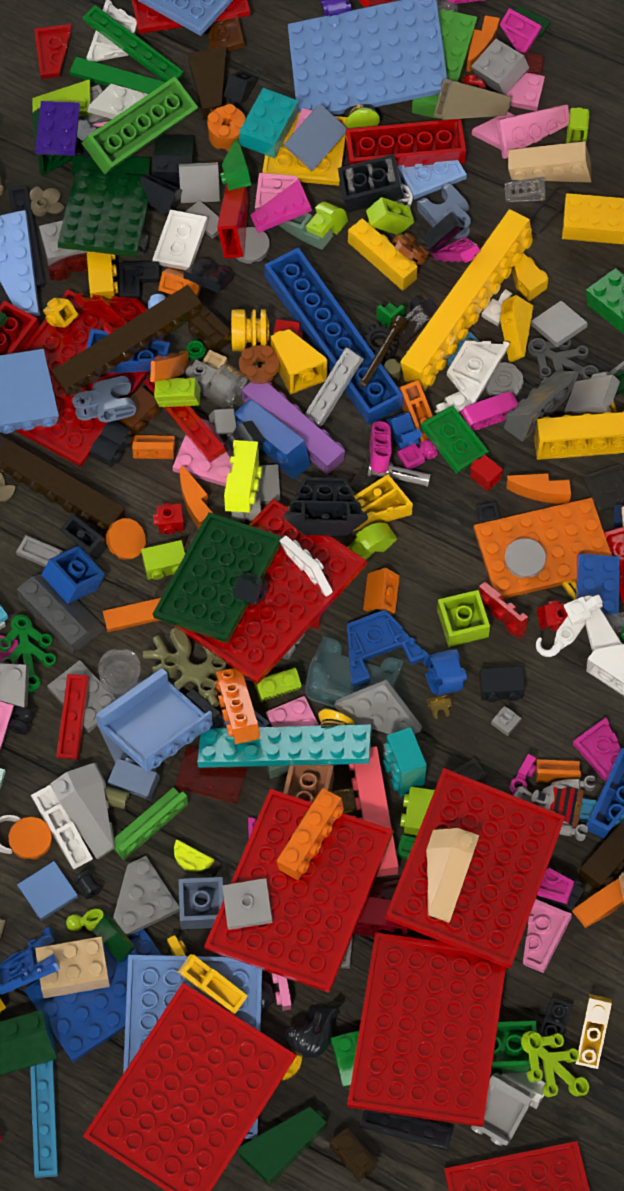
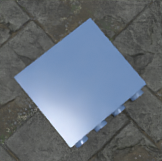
M44 349L1 355L0 432L9 434L19 429L27 431L37 426L51 427L56 424L59 415Z
M162 668L96 714L98 727L146 772L158 767L162 761L176 754L180 748L190 744L198 735L208 731L213 725L212 712L209 710L204 714L168 681L167 672Z

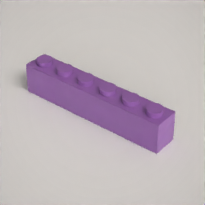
M250 382L242 389V400L245 403L252 399L305 441L310 461L326 475L344 461L345 450L339 442H334L324 429L317 427L314 420L309 416L306 417L296 404L292 405L281 391L275 390L271 382L265 384Z

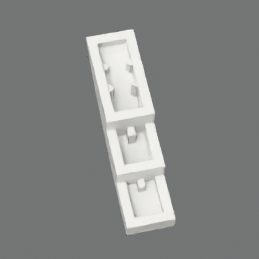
M51 785L32 794L31 797L73 870L93 859L74 823L59 803Z

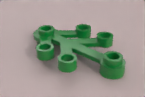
M16 615L11 620L12 630L5 638L0 639V651L7 652L11 647V643L18 635L20 643L9 657H5L2 660L1 664L5 662L15 664L22 655L24 665H29V679L35 681V684L29 683L28 693H34L40 686V679L34 673L31 654L42 661L43 665L48 668L55 664L56 657L52 653H44L30 643L28 635L38 641L42 648L50 647L52 637L48 634L42 635L35 630L27 616ZM18 622H23L25 626H20ZM42 639H47L49 643H44ZM1 643H6L8 647H2ZM46 658L52 659L53 662L48 663Z

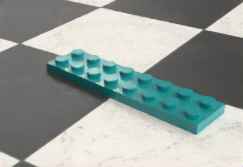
M371 724L338 725L321 728L322 726L258 727L260 739L236 745L233 736H228L227 728H210L208 731L200 734L197 763L199 768L370 764Z

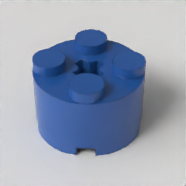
M456 649L431 654L424 658V667L428 666L429 670L428 673H425L427 683L433 694L436 693V697L461 691L463 689V681L467 680L465 669L460 667V657Z

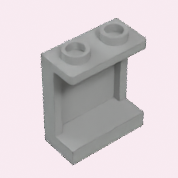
M497 1072L494 1073L489 1082L484 1126H471L470 1128L479 1134H487L491 1137L490 1140L497 1145L502 1146L504 1144L507 1146L535 1095Z

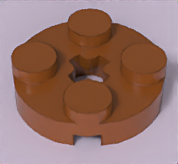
M408 232L405 235L397 234L392 240V243H397L394 247L407 259L412 260L415 258L418 260L417 264L423 265L429 258L428 254L430 253L425 249L426 246L419 245L415 241L416 238Z
M258 345L246 348L242 351L239 358L240 374L243 378L246 377L254 384L268 383L279 371V358L271 346ZM256 362L264 363L262 364L261 368H258L257 365H254Z

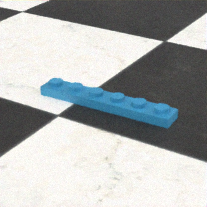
M53 1061L30 1067L35 1178L58 1176Z

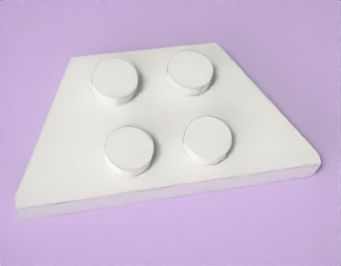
M106 0L103 11L133 34H136V19L128 16L121 8L118 10L112 5L111 1ZM96 31L87 60L96 62L128 56L126 52Z
M110 84L89 105L87 112L113 119L148 94Z
M465 341L447 371V376L470 404L478 401L508 350L509 342L491 344V341Z

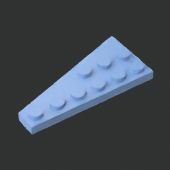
M23 210L1 215L0 282L15 307L32 316H39L40 311L27 213Z

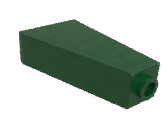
M308 1107L237 1149V1156L263 1181L271 1186L326 1129V1117L318 1109L314 1111L311 1107Z

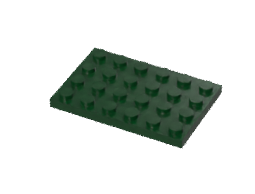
M76 168L58 239V248L137 257L149 204V198H147L140 181L141 176L111 172L104 174L102 171Z
M208 512L156 606L153 617L228 644L249 605V602L234 597L237 579L244 573H250L263 578L281 546L279 540L282 539V536Z

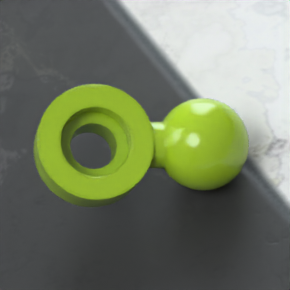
M92 909L83 917L78 914H72L67 918L66 926L73 932L81 930L83 926L87 930L92 931L105 915L100 909Z

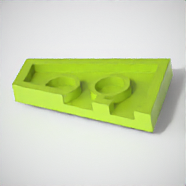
M90 79L32 98L33 112L40 108L41 101L80 103L79 116H91V113L87 112L91 104Z

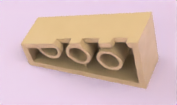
M585 141L508 150V170L512 180L591 182V160Z

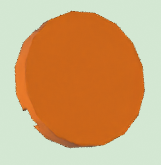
M122 518L113 522L106 534V543L110 552L122 560H130L139 556L141 549H144L146 543L142 527L130 518Z
M26 817L17 821L11 827L8 836L9 845L13 853L22 859L33 860L40 858L50 849L52 841L51 830L47 823L35 817Z

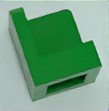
M389 303L385 308L382 305L377 306L376 319L385 324L387 328L390 326L394 316L404 318L405 307L403 305H400L398 308L392 303Z

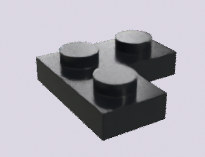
M159 261L119 263L120 297L137 298L140 300V283L159 282Z

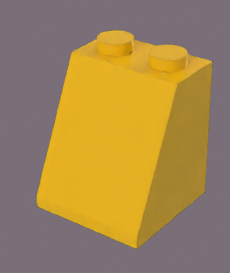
M290 329L278 331L271 336V347L279 358L278 372L290 395L326 381V357Z

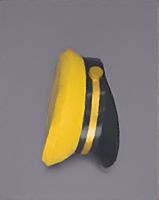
M325 708L318 713L321 728L355 725L349 716L335 710Z

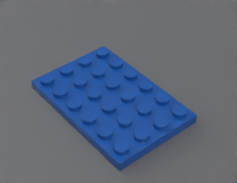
M144 929L128 936L130 941L136 946L130 955L162 956ZM104 944L110 987L43 998L39 979L24 989L37 1011L43 1010L50 1017L53 1035L72 1063L125 1029L128 957L124 962L119 963Z

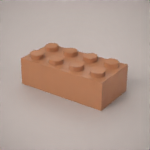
M334 765L289 766L283 793L313 803L322 788L329 792L332 791Z

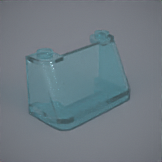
M324 636L309 666L305 685V695L310 700L336 708L334 706L336 700L384 680H387L395 690L404 661L389 657L383 660L381 667L364 662L370 675V681L352 687L349 657L341 655L342 646L338 641Z

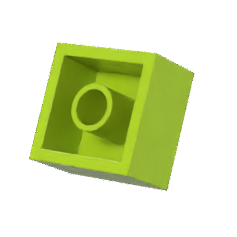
M479 590L438 599L437 612L448 647L489 637L490 625Z

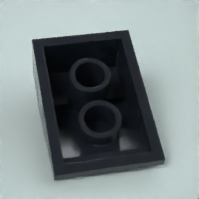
M163 134L157 138L153 153L152 175L171 185H180L179 164H193L195 135Z

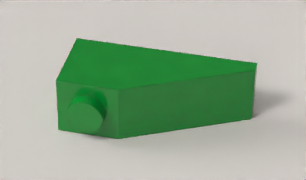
M236 139L233 141L222 163L223 172L220 173L222 184H227L228 191L251 185L248 168L239 141Z

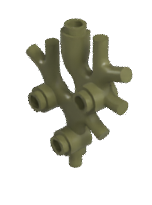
M177 627L170 631V639L177 650L175 653L168 652L160 635L155 636L153 641L157 649L154 651H143V659L161 660V664L151 667L153 674L162 668L167 672L168 678H174L181 671L182 675L174 683V686L177 689H181L186 683L193 682L198 686L199 695L214 708L219 705V701L216 698L218 694L215 690V682L209 679V675L217 680L216 672L226 670V662L203 647L207 654L206 661L198 665L191 663L189 660L192 650L188 635Z

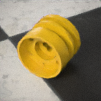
M245 309L232 310V352H242L246 349L247 343H251L252 346H256V343H261V346H267L269 341V320L266 309H261V318H256V309H253L250 319H247Z

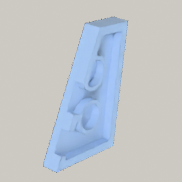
M458 160L435 162L433 165L424 166L422 164H415L413 167L399 166L400 176L412 193L414 200L442 189V186L446 183L452 185L465 180L467 177Z

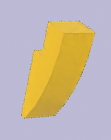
M190 954L177 971L179 975L233 1014L237 1012L248 997V995L195 955Z

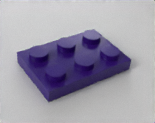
M41 101L35 148L36 154L75 156L80 103Z

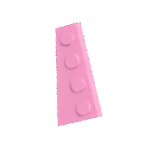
M560 105L496 120L502 158H508V150L526 148L528 145L540 141L543 137L566 127L569 121L568 105Z

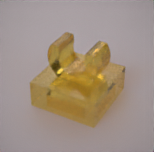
M449 696L427 699L428 708L432 710V715L435 719H438L437 712L440 709L444 710L446 717L449 716L450 713L447 707L452 706Z
M353 788L332 791L333 794L342 799L344 807L342 813L356 811Z

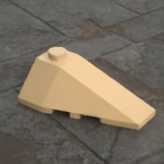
M459 828L433 830L426 849L429 916L448 923L450 922L479 835Z

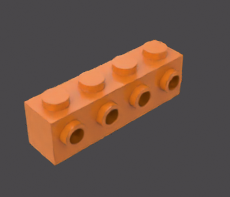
M235 668L216 672L215 690L217 694H221L218 695L220 708H225L222 710L224 722H229V724H226L228 736H233L235 745L260 739L257 719L243 674Z
M323 788L321 789L277 859L280 871L296 880H299L301 875L307 871L310 860L318 853L322 841L330 834L332 825L344 810L342 799L339 796Z

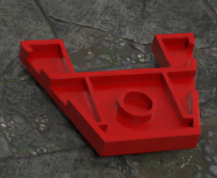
M76 293L75 301L83 309L101 307L114 320L104 321L103 330L108 335L148 310L137 298L112 296L111 299H104L101 295L93 294L92 298L83 297V293Z

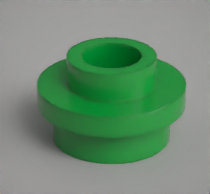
M191 341L186 346V351H189V358L192 360H199L206 353L205 346L200 341Z

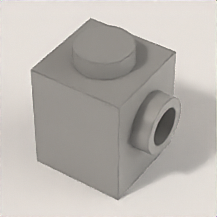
M195 360L193 365H189L186 369L185 376L186 379L196 377L200 386V392L208 395L217 381V370Z

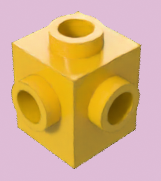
M54 298L47 303V307L43 310L46 314L47 322L57 327L68 326L78 316L73 304L68 299Z

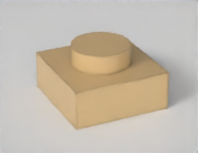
M209 350L202 363L217 370V377H219L228 362L227 357Z

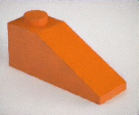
M419 380L398 387L403 394L402 408L404 412L410 413L414 428H418L421 431L422 437L419 438L420 442L429 439L420 426L423 422L433 417Z

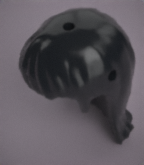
M310 1007L305 1025L301 1030L296 1028L297 1024L285 1030V1037L290 1049L296 1055L304 1058H315L324 1053L330 1044L333 1020L340 1013L339 1009L333 1007Z

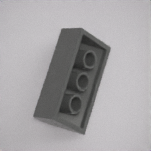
M577 371L554 372L550 377L546 376L538 388L534 387L531 390L527 399L523 398L515 410L511 409L507 413L504 429L524 442L535 431L537 419L550 417L569 399L579 373Z
M41 574L32 576L17 588L18 598L24 606L73 655L105 630V627L78 600L67 604Z

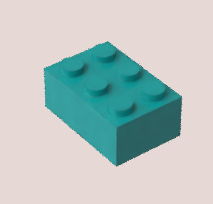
M263 88L239 131L240 146L275 158L298 116V100Z
M410 727L387 735L386 744H384L385 752H383L385 760H383L385 771L390 772L392 776L390 782L393 790L398 791L399 796L402 797L405 794H409L410 787L424 789L427 765L412 728Z

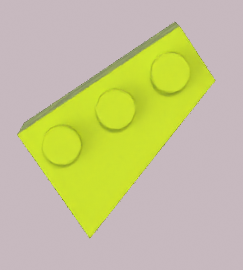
M234 440V457L231 456L230 464L233 465L231 473H228L224 494L225 511L250 513L252 504L255 505L259 479H262L263 467L259 466L258 442Z

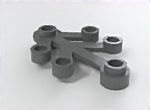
M535 338L528 344V352L537 358L540 367L539 377L541 379L551 376V368L547 366L545 357L552 360L555 372H563L564 366L572 371H577L583 380L591 379L587 375L599 373L597 367L593 365L582 367L569 360V358L574 357L585 359L588 356V348L583 345L576 349L568 350L571 346L570 339L566 341L567 345L562 344L559 347H556L550 341L545 342L542 338ZM560 348V349L566 350V351H561V352H557V353H556V352L552 351L551 349ZM543 371H547L548 374L545 375V374H543L542 372H543Z

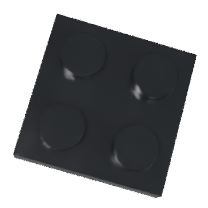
M199 258L184 271L183 278L219 293L234 280L235 272L230 271L225 266L216 265L209 259Z

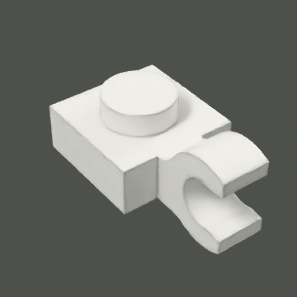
M505 289L498 301L492 299L488 307L482 312V317L499 326L501 323L502 302L510 298L512 293Z
M459 391L446 397L444 402L436 405L437 410L435 413L438 414L453 405L460 414L463 408L471 404Z
M599 595L590 598L586 602L581 597L564 604V609L572 626L592 618L590 612L603 607Z

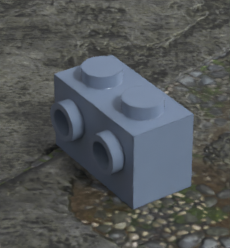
M117 758L108 783L112 787L128 791L131 794L151 801L160 776L156 773L155 768L146 772L142 767L137 766L136 762L132 759L124 758V760Z

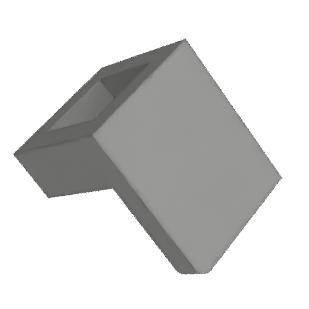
M217 409L209 415V422L215 423L217 434H227V437L232 436L236 428L234 409Z

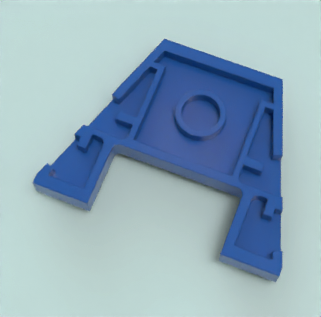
M386 610L346 625L352 687L370 681V675L363 661L398 648H403L410 665L422 662L425 656H428V653L422 650L415 643V640L404 632L403 627Z
M49 926L42 931L44 935L37 941L31 939L28 942L29 947L27 949L21 950L20 954L15 952L0 964L1 995L60 970L59 960L55 954L37 964L35 948L48 946L55 941L54 933Z

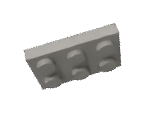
M79 660L47 685V687L63 705L67 674L88 675L90 677L83 728L89 733L98 726L96 714L117 699Z

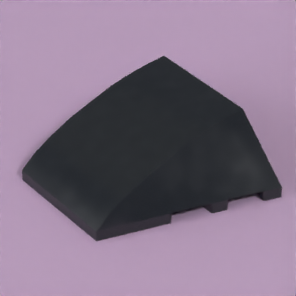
M304 477L294 500L290 503V508L284 514V518L303 535L346 536L368 520L367 514L363 513L361 504L356 501L354 492L346 478Z

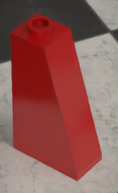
M226 185L217 224L224 259L244 257L249 204L246 187L228 191Z

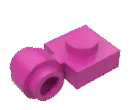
M430 439L421 442L420 448L414 443L397 452V456L405 469L411 470L425 463V458L433 459L437 456V448Z
M529 754L519 769L517 777L510 783V791L513 795L517 791V788H515L517 785L523 786L527 790L526 780L528 776L532 778L537 769L535 765L536 758Z

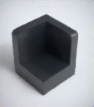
M244 573L237 579L234 597L257 605L264 601L269 581L250 573Z

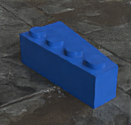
M91 329L86 349L108 334L102 330ZM156 340L150 344L149 348L137 352L129 361L120 363L110 373L151 371V361L158 355L167 356L169 353H172L170 343Z
M252 399L234 412L236 427L242 422L251 420L254 422L265 439L261 450L278 464L290 478L294 480L311 466L305 441Z

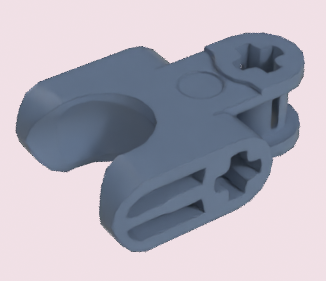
M450 183L442 186L444 203L434 204L427 198L417 201L418 212L432 228L450 212H453L464 226V229L454 238L460 239L464 236L466 238L469 236L471 220L466 213L469 211V205Z
M125 376L96 382L92 386L91 391L76 394L72 399V403L77 408V418L85 421L98 417L102 422H111L133 416L136 412V405L133 400L127 397L118 399L130 392V380Z

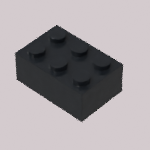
M394 154L338 168L343 201L348 213L369 208L381 197L392 201L405 199L399 166Z

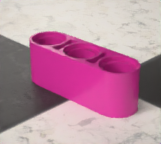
M506 392L466 406L461 410L460 414L469 427L476 431L505 421L507 413L511 409L515 410L517 408L518 401L513 392Z
M381 421L373 423L369 440L370 468L377 473L388 471L392 452L390 426Z

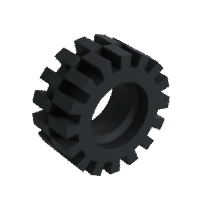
M375 324V328L370 326L369 331L365 330L362 338L374 355L377 354L380 348L373 346L372 342L376 339L385 340L390 332V326L386 329L385 324H382V327H379V324ZM398 335L385 354L384 362L388 360V357L392 359L396 355Z

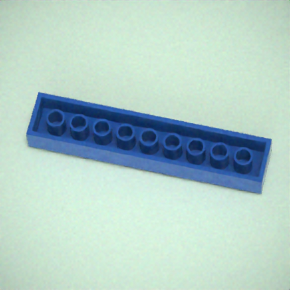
M299 247L265 264L266 280L296 322H300V329L314 349L326 357L327 367L330 372L346 347L364 358L344 392L365 422L370 425L402 408L403 394L381 363L368 385L364 388L359 385L375 355Z

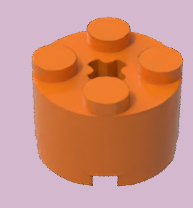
M227 104L216 108L208 115V139L216 149L220 150L222 148L229 151L233 141L236 139L239 141V131L246 118L234 105Z

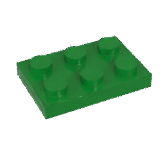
M453 405L426 420L420 426L456 474L469 467L475 459H480L484 454L487 456L489 453Z

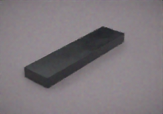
M364 1110L360 1128L448 1151L453 1132L452 1127L416 1117Z

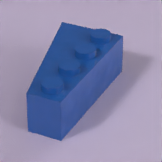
M624 748L617 754L586 823L588 832L603 839L624 814Z

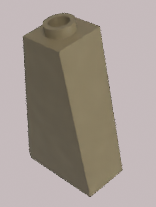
M443 79L434 117L448 120L506 116L507 111L510 109L511 97Z

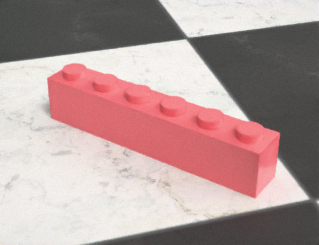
M371 747L370 764H348L349 770L354 771L355 778H351L353 791L357 790L358 797L355 798L356 810L361 812V818L359 819L392 829L377 747ZM393 835L376 877L398 874V862Z

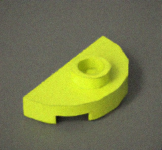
M176 840L174 845L175 859L184 870L202 872L214 863L213 858Z

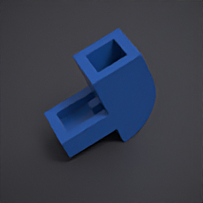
M403 412L386 419L387 424L390 426L391 435L400 450L414 443H420L418 438L422 437L420 429L414 428L410 413Z

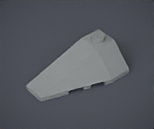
M92 763L68 771L50 783L59 803L95 857L100 859L115 848L112 823L108 817L107 809L109 808V803L106 801L104 791L106 784L97 764Z

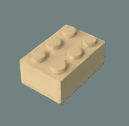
M102 937L35 948L37 964L55 954L60 964V970L40 978L43 998L110 987Z

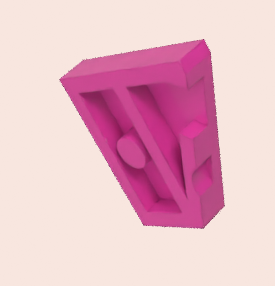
M510 8L500 23V27L515 50L524 55V57L542 29L541 25Z

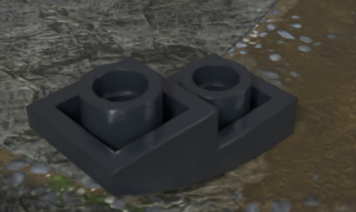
M552 997L539 1031L541 1037H549L557 1033L563 1034L573 1008L572 1004Z

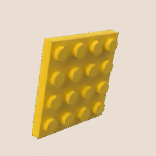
M298 113V116L295 119L290 131L288 132L283 144L293 134L300 113ZM336 116L338 121L346 127L345 124L348 117ZM345 134L312 172L283 144L275 158L265 155L262 173L298 176L300 182L339 186L338 168L342 167Z

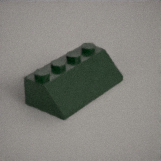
M43 1010L0 1022V1076L58 1059L50 1017Z

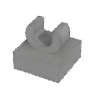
M504 706L491 721V725L506 736H509L520 723L521 717Z

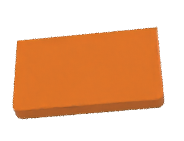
M168 267L162 272L158 291L173 294L188 284L198 297L201 285L184 279V271Z
M135 435L132 445L133 459H174L175 437Z
M387 568L368 573L363 610L368 612L379 609L381 611L386 610L389 614H394L396 611L400 576Z
M539 759L536 761V783H553L564 779L581 778L580 761Z

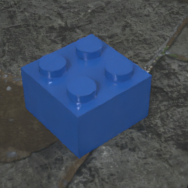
M80 546L50 558L41 574L67 604L97 591L105 576L102 570Z

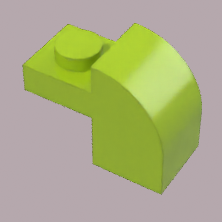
M322 202L315 207L317 213L306 225L307 232L321 238L330 229L332 233L338 234L348 222L344 209L328 202Z
M374 523L356 534L358 538L347 548L367 560L375 551L385 552L397 540V537L387 523Z

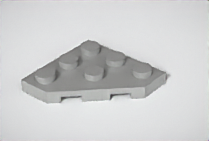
M387 680L336 700L334 704L340 713L349 716L355 724H371V729L387 734L410 727L413 733L416 734L422 728L421 724Z
M146 856L127 865L113 915V921L128 937L178 913L180 909Z

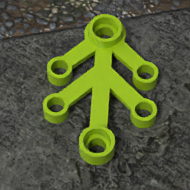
M528 1031L523 1034L521 1044L524 1051L529 1054L531 1068L527 1072V1077L531 1082H537L542 1079L543 1073L539 1069V1056L543 1060L546 1084L542 1090L546 1097L556 1096L558 1093L554 1072L569 1085L568 1089L572 1095L578 1097L588 1093L589 1084L587 1080L583 1077L574 1078L558 1062L566 1061L572 1063L578 1061V1051L572 1048L563 1052L549 1053L542 1047L548 1045L552 1048L561 1047L564 1044V1038L561 1034L557 1033L549 1037H541L539 1033L534 1031Z

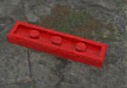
M67 674L56 756L58 759L79 760L90 679L88 675Z

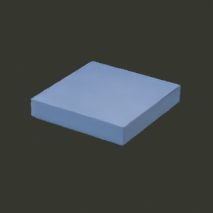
M54 861L17 884L19 890L41 921L78 898V895Z

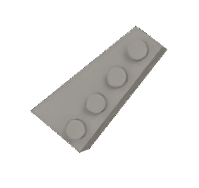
M0 664V701L24 708L28 707L29 665Z

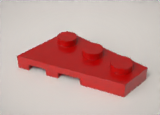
M72 24L34 29L41 79L60 77L72 31Z
M484 582L479 586V593L483 605H487L492 610L493 616L505 624L507 631L511 635H515L518 639L524 636L528 616L524 613L519 615L516 612V607L512 603L506 604L502 595L488 583Z

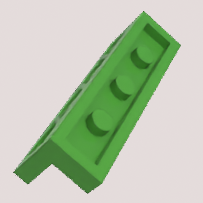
M173 787L114 838L115 848L113 850L125 860L188 805L187 795L183 791L179 793Z

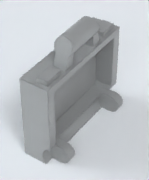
M608 371L593 374L591 379L576 381L564 413L571 416H581L586 413L611 412L608 406L613 403L620 381L613 374L610 375Z

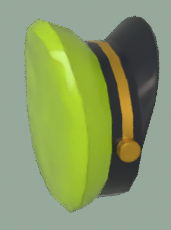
M369 104L354 105L344 111V117H348L345 124L347 129L378 126L380 122L376 109Z

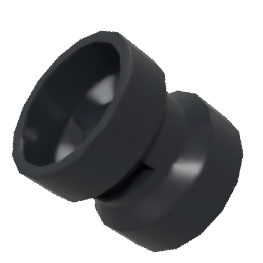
M17 706L14 708V718L10 720L8 729L16 734L27 735L30 729L29 722L33 721L35 714L30 709Z

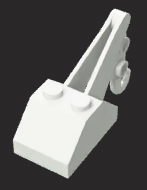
M585 596L583 598L586 602L590 598H592V596ZM600 608L590 612L592 618L573 626L567 616L557 630L554 645L550 650H544L541 647V637L537 639L536 649L540 655L552 657L559 653L561 649L573 643L584 626H586L592 654L587 660L586 672L624 696V644L620 642Z

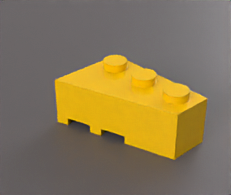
M389 474L354 495L356 501L360 502L363 513L367 514L368 520L353 531L363 529L374 523H385L412 515V502Z

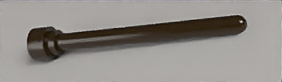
M393 317L390 322V332L359 382L361 387L364 388L368 385L397 334L404 332L407 327V321L403 317Z

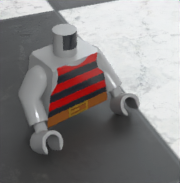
M587 776L584 781L580 779H564L553 782L551 786L544 788L542 792L535 790L531 800L539 804L540 807L565 816L560 835L570 837L575 835L578 841H583L586 835L579 832L587 833L588 827L583 824L578 825L584 793L581 787H584L587 791H593L595 786H589L587 782L595 781L596 778L594 776Z

